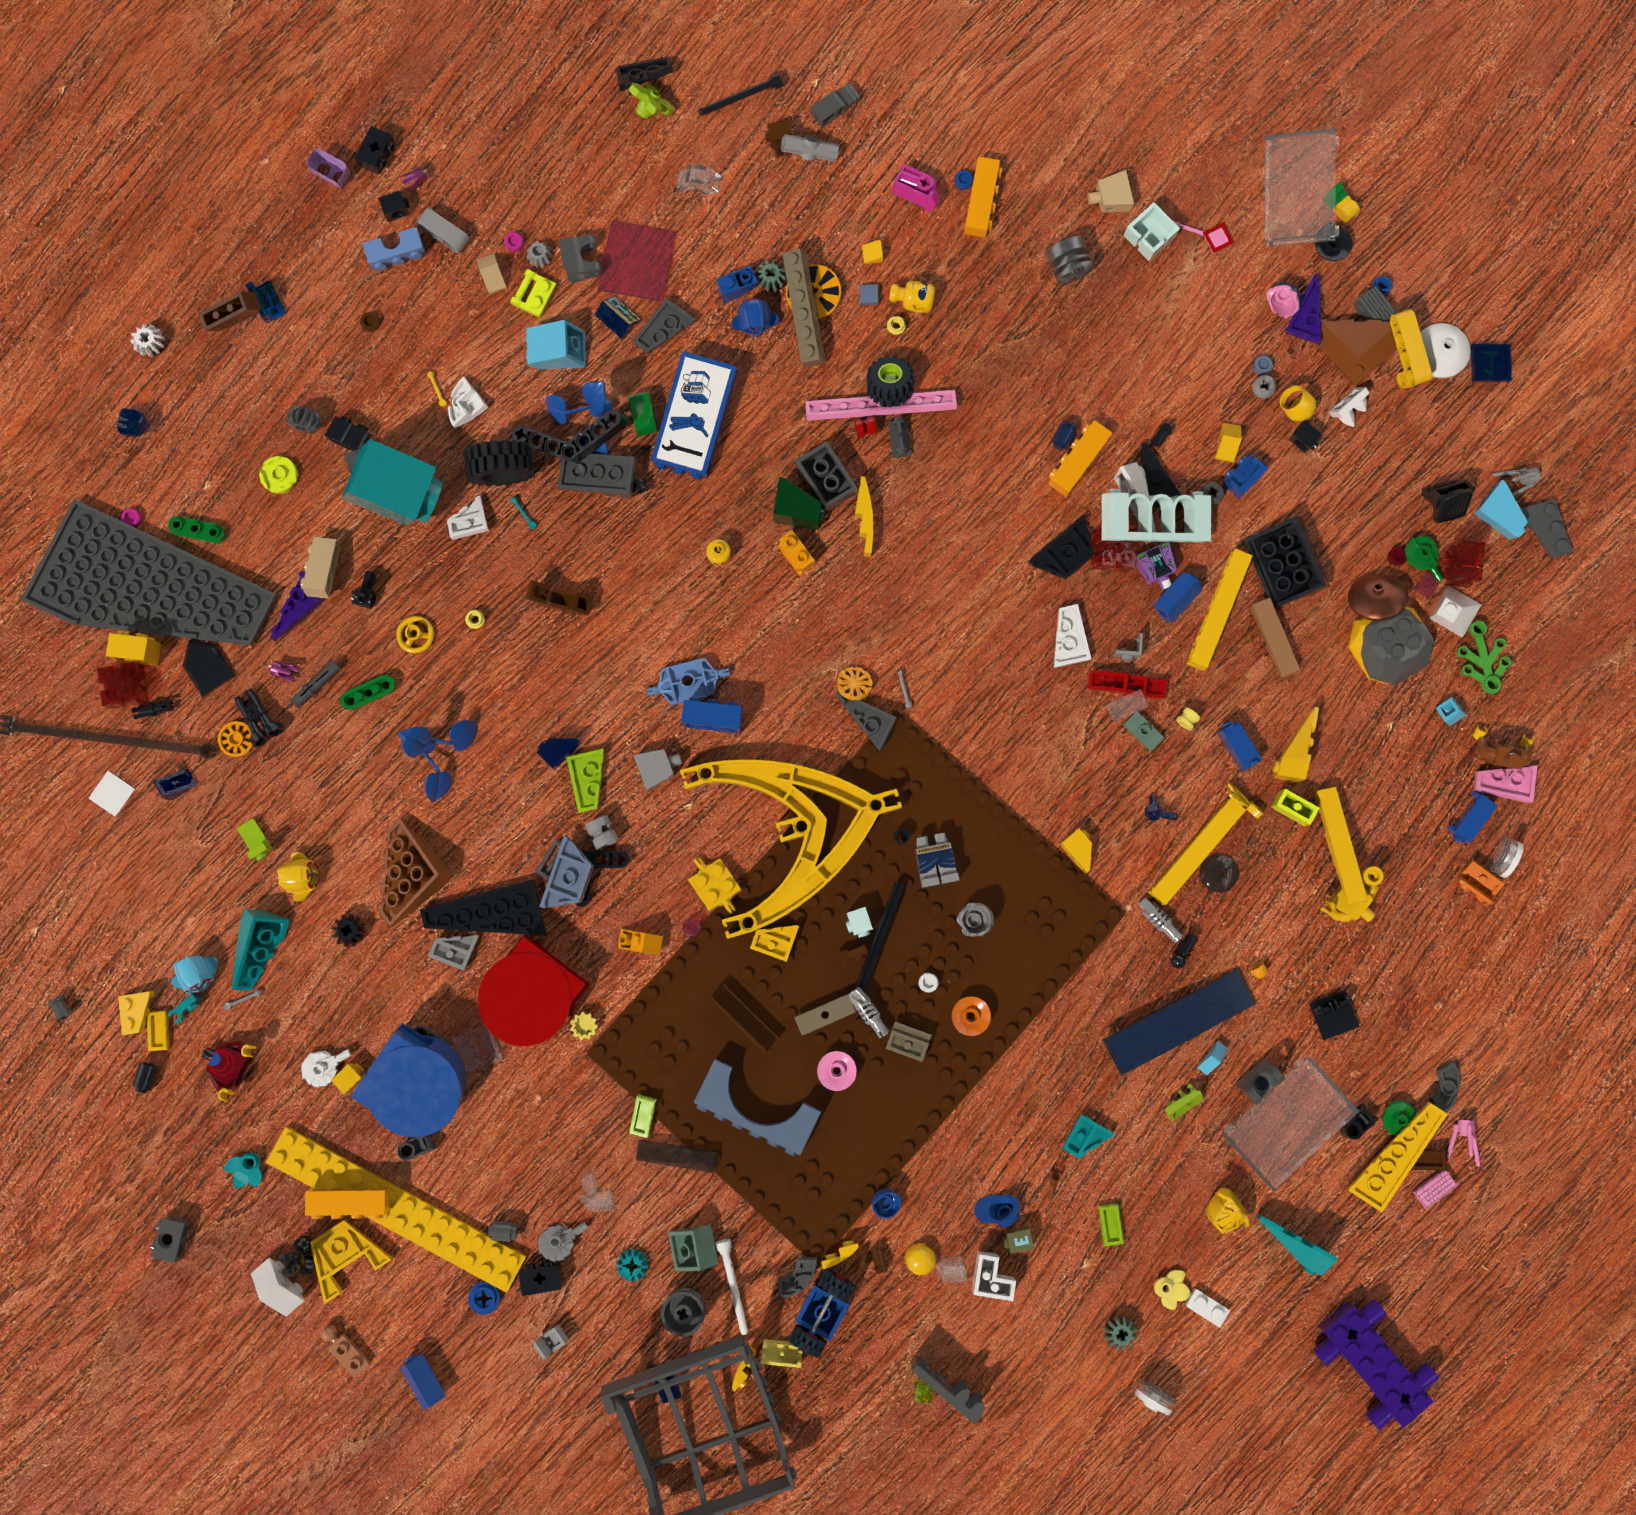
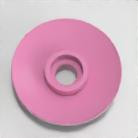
M833 1051L823 1056L817 1068L821 1084L832 1091H841L848 1088L854 1082L857 1071L854 1060L848 1054L841 1051ZM835 1067L841 1069L839 1074H834L833 1069Z

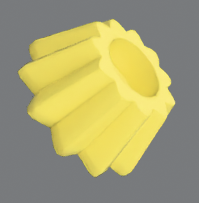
M582 1012L580 1016L575 1015V1020L570 1021L572 1024L570 1030L574 1032L573 1036H579L580 1040L584 1038L589 1040L591 1035L596 1034L595 1029L598 1028L595 1024L596 1018H592L591 1013L586 1015Z

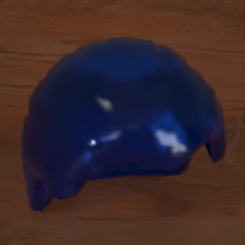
M122 408L117 421V431L129 437L143 435L148 428L146 416L137 409Z

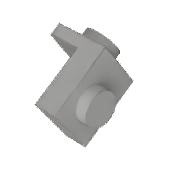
M557 1324L541 1335L533 1343V1346L543 1360H545L553 1352L564 1346L569 1339Z

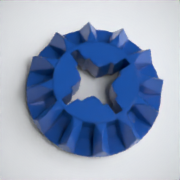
M478 1283L469 1292V1306L477 1314H490L499 1305L500 1295L498 1288L489 1283ZM483 1292L486 1296L492 1297L486 1301L485 1306L483 1300L476 1299L481 1297Z

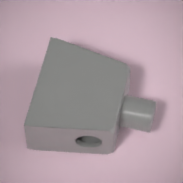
M664 749L634 755L647 791H651L673 778L675 774L672 768L682 764L679 753L668 757Z

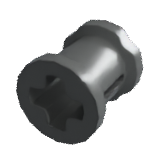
M65 996L55 998L47 1003L56 1016L55 1021H60L73 1014L64 1001L66 999Z

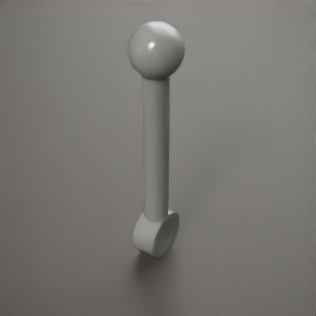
M899 670L897 673L906 701L905 707L910 709L912 703L908 698L902 671Z
M257 989L254 993L234 1002H226L223 1008L230 1010L236 1004L255 996L260 997L262 991Z

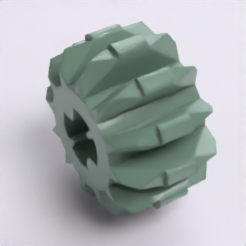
M766 260L765 266L759 264V270L755 271L757 282L760 283V289L766 287V292L773 288V291L776 293L777 287L783 288L782 282L787 280L786 276H784L786 274L785 269H782L781 263L776 265L775 260L771 264Z
M1114 1316L1115 1322L1112 1323L1111 1320H1108L1107 1323L1110 1327H1104L1103 1329L1107 1332L1104 1335V1339L1109 1340L1108 1345L1110 1347L1115 1345L1116 1351H1119L1121 1346L1124 1351H1127V1344L1131 1347L1134 1346L1131 1339L1137 1340L1138 1338L1133 1334L1137 1331V1328L1132 1326L1133 1321H1127L1125 1316H1122L1120 1321L1117 1316ZM1122 1329V1337H1119V1330Z

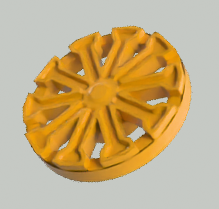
M848 667L838 675L837 689L843 697L849 700L864 699L872 690L873 682L871 676L862 668Z
M233 721L222 727L218 734V745L222 752L231 757H241L250 752L253 748L251 742L244 741L251 737L248 725L243 722ZM228 729L230 734H227L225 730Z

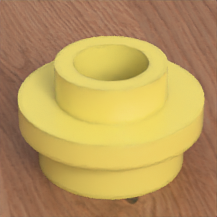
M899 316L891 317L887 323V329L893 335L902 334L906 327L904 319ZM898 324L900 327L895 329L893 325Z
M471 610L467 613L465 621L470 628L478 629L483 626L485 617L481 611ZM474 617L479 618L478 622L473 623L472 619Z

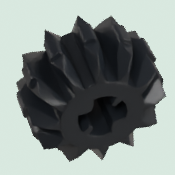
M349 914L348 918L346 915H341V921L335 920L338 926L331 929L337 931V933L332 935L333 938H338L337 944L343 943L344 947H348L350 944L356 946V940L359 942L363 940L359 935L366 934V931L361 930L365 923L359 924L360 917L354 919V915ZM346 928L352 929V932H346Z

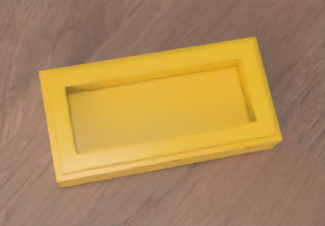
M169 1010L149 1012L147 1017L148 1051L170 1050Z

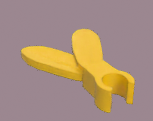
M1231 783L1227 784L1233 792L1228 794L1232 800L1246 807V810L1257 819L1263 815V810L1252 801L1249 802Z

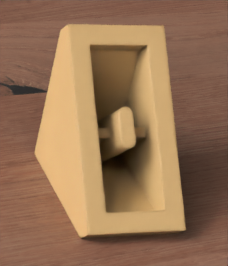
M495 254L477 259L488 293L492 294L507 289Z

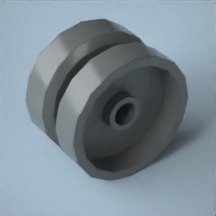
M686 1286L676 1288L669 1293L663 1303L661 1310L662 1323L673 1335L681 1337L692 1335L703 1324L706 1314V1303L701 1293L696 1289ZM682 1308L687 1310L686 1313L681 1312Z

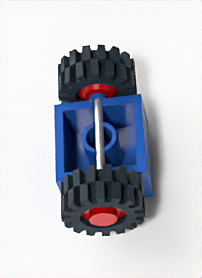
M826 1268L819 1282L814 1281L795 1319V1322L799 1324L795 1325L788 1341L793 1346L798 1347L799 1350L804 1351V1353L820 1358L827 1344L824 1338L829 1341L832 1340L850 1305L849 1300L857 1286L844 1276Z

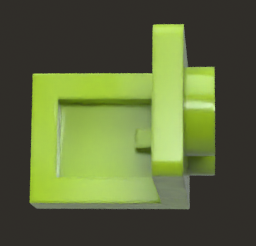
M250 819L237 828L250 850L246 853L250 860L261 861L274 851L255 819Z

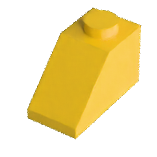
M1078 828L1059 845L1084 873L1090 871L1092 842L1089 840L1091 838L1084 829L1081 831Z

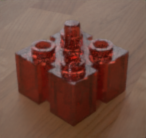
M1102 527L1091 532V547H1095V553L1091 554V569L1105 571L1112 568V571L1127 572L1135 569L1136 553L1132 552V547L1136 546V541H1102Z
M1461 540L1456 545L1448 548L1445 558H1438L1437 564L1448 566L1444 570L1445 585L1468 588L1473 583L1482 580L1483 565L1481 563L1482 558H1484L1485 542Z
M134 661L120 664V669L114 666L97 668L99 684L104 685L105 690L100 691L102 706L114 709L125 707L126 702L133 705L149 702L147 687L141 684L142 680H146L144 665Z

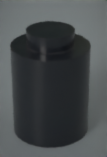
M139 1062L132 1084L135 1087V1091L147 1093L148 1090L153 1089L159 1066Z

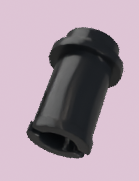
M1167 423L1159 425L1160 429L1150 440L1157 448H1160L1168 435L1172 434L1173 428Z

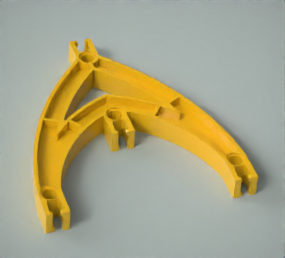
M725 760L704 763L680 770L683 779L686 778V774L696 772L699 778L698 781L687 784V781L683 782L686 791L708 784L722 783L748 787L773 797L798 816L776 823L778 831H781L780 827L793 825L795 832L784 838L780 834L781 843L804 837L800 853L781 885L754 909L722 920L724 927H728L727 923L739 921L741 927L740 931L732 934L729 931H725L727 939L763 928L804 904L825 887L847 864L866 838L878 815L902 809L900 801L896 802L897 805L886 807L883 800L891 795L899 796L897 789L872 795L833 775L790 763L766 760ZM704 769L711 770L710 778L704 779L701 777ZM794 786L824 794L858 810L840 841L817 866L816 863L825 837L827 819L818 807ZM872 801H879L881 808L873 810L870 805ZM803 821L807 824V829L804 832L796 829L798 822ZM746 917H751L754 921L751 928L743 926V920Z

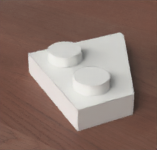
M477 496L472 504L468 507L465 505L457 514L447 520L452 540L489 531L481 496Z

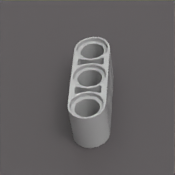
M426 208L416 221V224L422 230L457 254H460L470 240V237L465 232L430 208Z

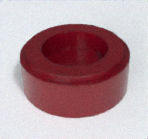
M1399 546L1392 548L1387 554L1388 562L1393 566L1403 565L1407 561L1405 549Z

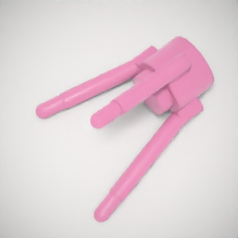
M1458 1120V1125L1454 1124L1453 1134L1447 1150V1159L1451 1156L1457 1134L1460 1132V1136L1468 1137L1469 1155L1473 1156L1474 1150L1476 1166H1480L1475 1121Z

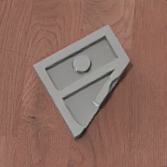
M473 935L436 938L428 957L465 971L480 937Z

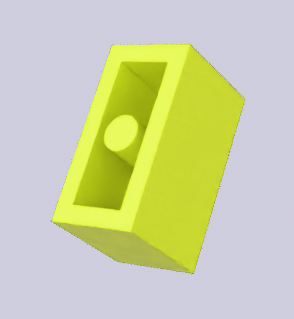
M1287 789L1280 790L1271 805V808L1303 826L1311 825L1319 810V807Z

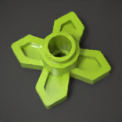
M632 83L629 91L636 98L640 99L636 112L642 118L648 119L653 115H659L660 112L665 115H671L674 112L675 108L668 101L661 98L659 91L652 84H645L642 87L638 83Z

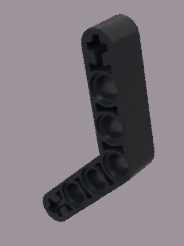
M609 410L568 442L524 426L514 428L512 436L517 442L528 443L534 449L578 463L623 430L628 424V418L622 412ZM603 427L604 431L600 435V429ZM524 434L530 435L529 439L525 438ZM587 438H589V443L586 446L585 441ZM558 443V449L555 451V445ZM574 449V455L571 457V451Z

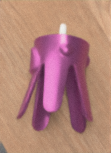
M418 166L413 171L399 177L408 175L403 179V184L405 185L416 180L410 188L411 193L422 181L427 179L424 172L428 169L423 171Z
M274 661L272 666H268L271 668V675L280 677L289 684V681L295 682V678L290 676L291 671H299L298 668L291 667L296 665L282 664V662Z

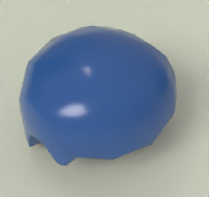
M884 1188L878 1190L872 1198V1210L880 1218L889 1219L894 1217L901 1209V1197L892 1189Z

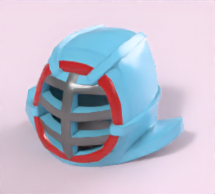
M186 956L185 959L175 962L174 972L176 976L171 979L172 986L177 989H183L186 994L206 991L214 982L213 980L218 969L217 958L214 956H209L206 959L202 956Z

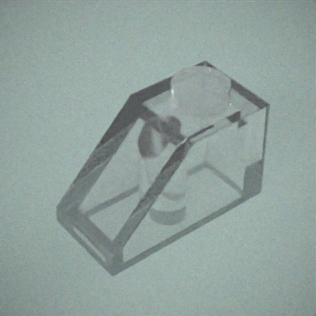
M961 1255L938 1259L939 1264L935 1265L937 1277H941L942 1282H968L964 1260Z

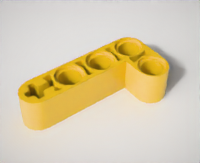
M1408 309L1391 315L1390 325L1404 370L1397 374L1399 387L1405 389L1430 381L1432 371L1413 310Z

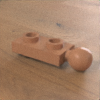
M328 1325L322 1329V1339L332 1343L328 1350L354 1378L371 1363L345 1333L338 1338L337 1329L334 1326Z

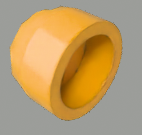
M1259 962L1250 968V972L1254 977L1261 979L1267 975V968L1263 962Z

